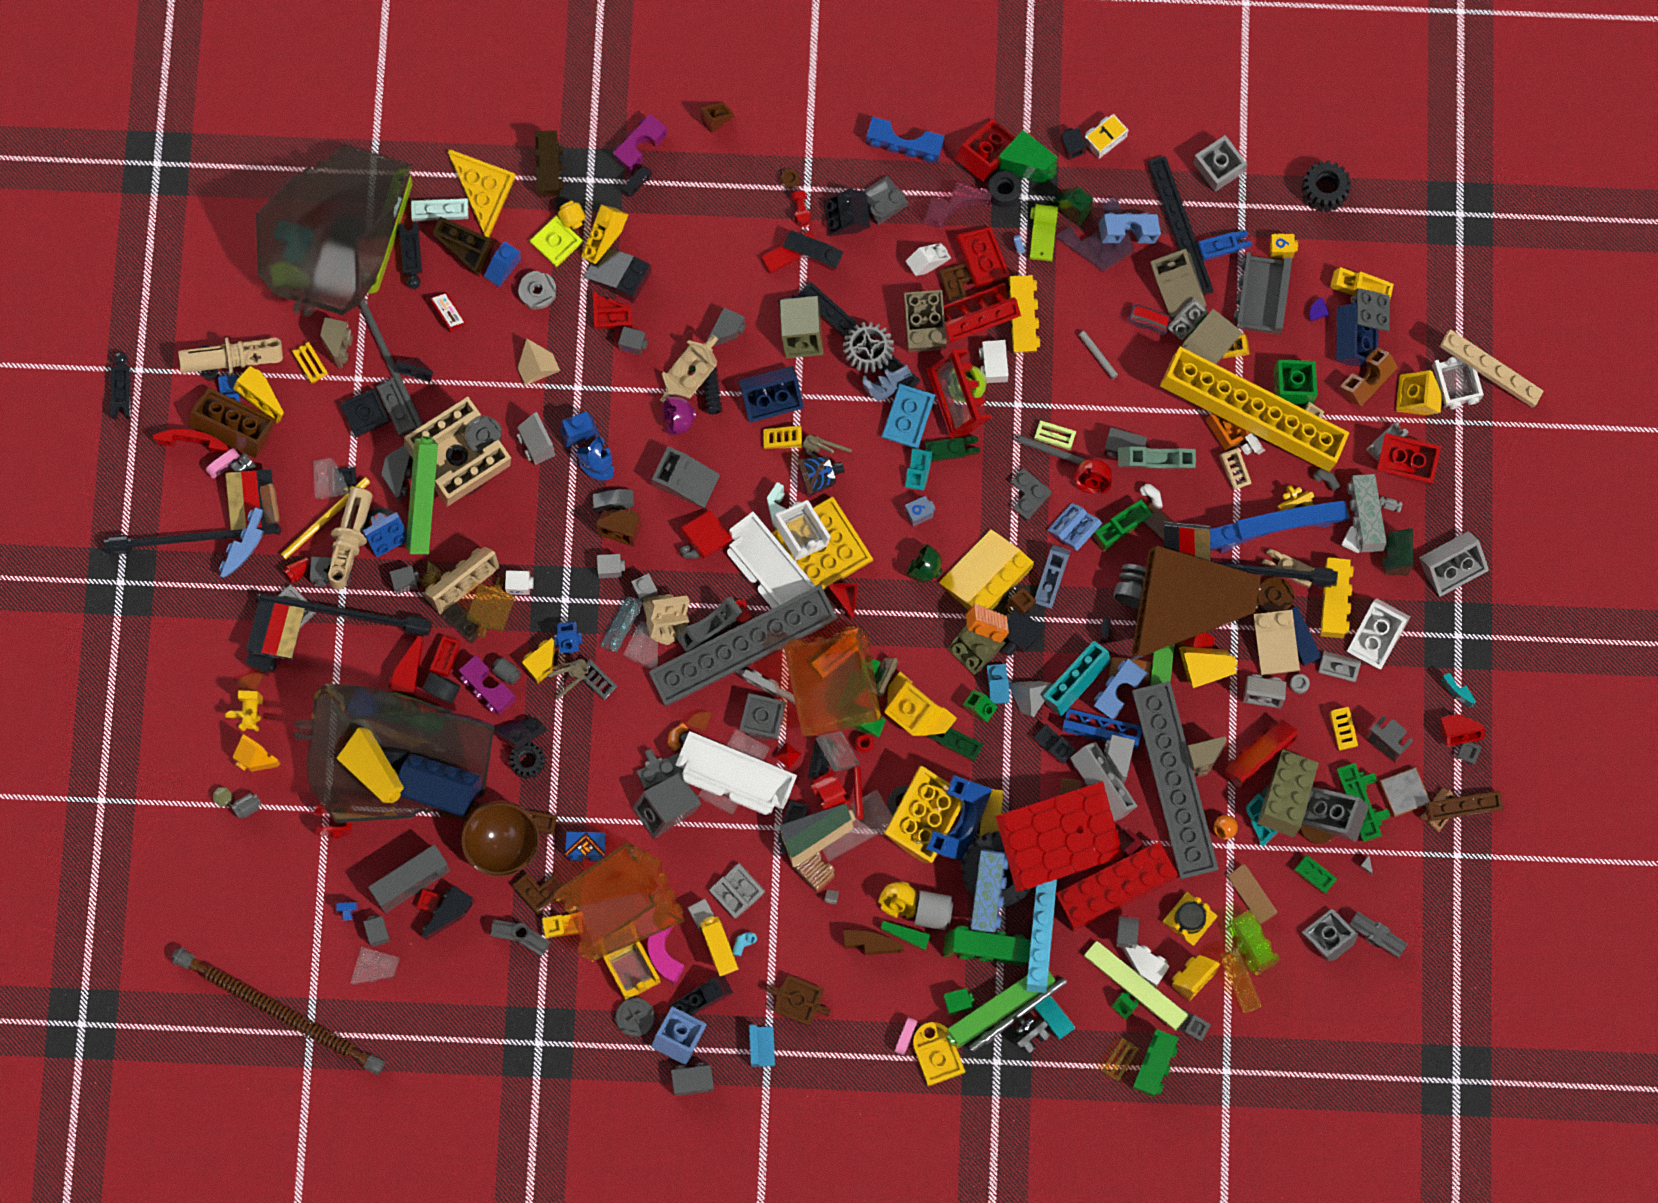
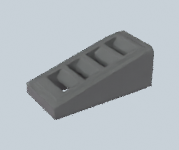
M589 659L586 664L588 669L591 667L593 670L583 681L605 700L618 686ZM597 672L599 675L591 682L589 679ZM603 678L604 681L596 687L595 684ZM609 683L610 686L602 693L600 690Z

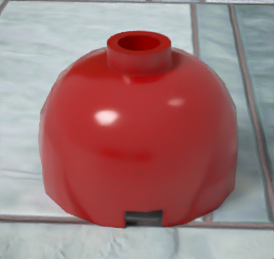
M1097 458L1087 459L1080 463L1074 476L1077 488L1089 494H1094V491H1101L1100 494L1108 492L1113 480L1110 466Z

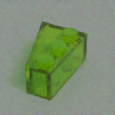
M1251 910L1229 920L1228 931L1232 937H1236L1238 941L1236 944L1241 955H1245L1247 959L1245 962L1250 972L1253 971L1257 975L1278 963L1280 957L1278 954L1274 955L1270 948L1271 942L1269 939L1266 940L1262 927Z

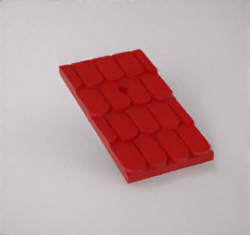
M1103 781L995 816L1016 892L1124 856Z

